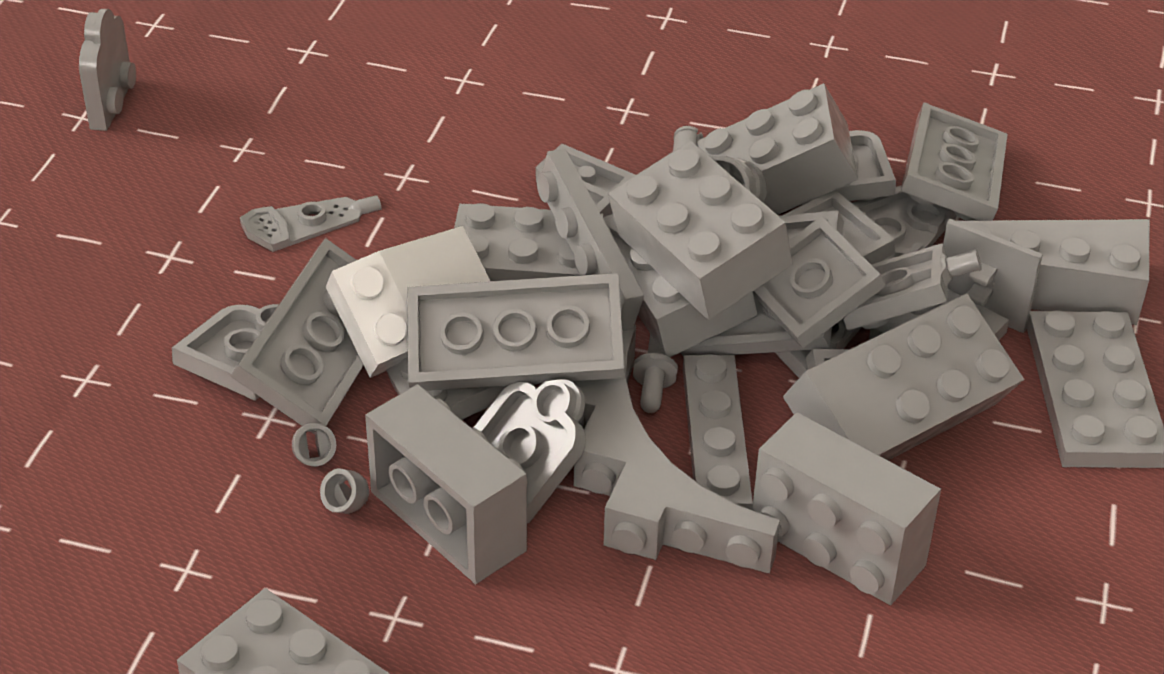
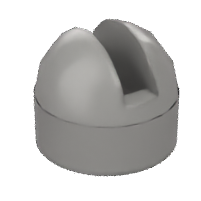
M309 423L303 425L295 432L292 439V451L301 463L309 466H321L333 457L336 451V438L333 432L325 425ZM315 431V443L319 457L310 458L306 432Z
M338 468L330 471L324 477L320 488L322 503L329 511L349 514L358 511L366 504L369 496V486L367 480L356 471ZM346 480L348 481L352 490L344 483Z

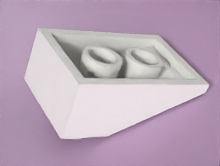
M460 226L380 250L333 270L326 289L371 378L399 364L408 357L407 287L490 282V279L464 227Z

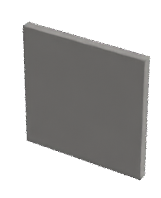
M949 219L943 242L948 258L977 249L982 270L953 277V280L948 283V289L959 295L967 293L973 303L1009 319V328L1024 333L1028 325L1043 254Z

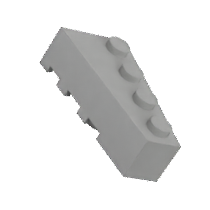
M1150 219L958 221L1043 254L1031 309L1065 312H1128L1131 324L1137 325L1149 283Z

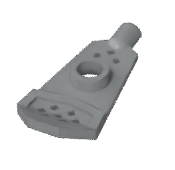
M377 195L356 201L348 197H341L318 202H306L301 205L274 209L272 206L252 209L240 217V223L248 239L274 252L359 222L362 214L382 210ZM309 214H318L315 216H307Z

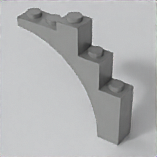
M634 325L633 329L622 331L625 378L571 381L582 390L585 398V408L579 423L585 431L586 444L581 457L574 465V487L610 496L605 506L603 546L656 560L662 545H666L688 553H696L729 562L739 567L770 574L776 558L780 520L738 506L702 487L671 463L649 438L633 409L627 385L635 361L636 325Z

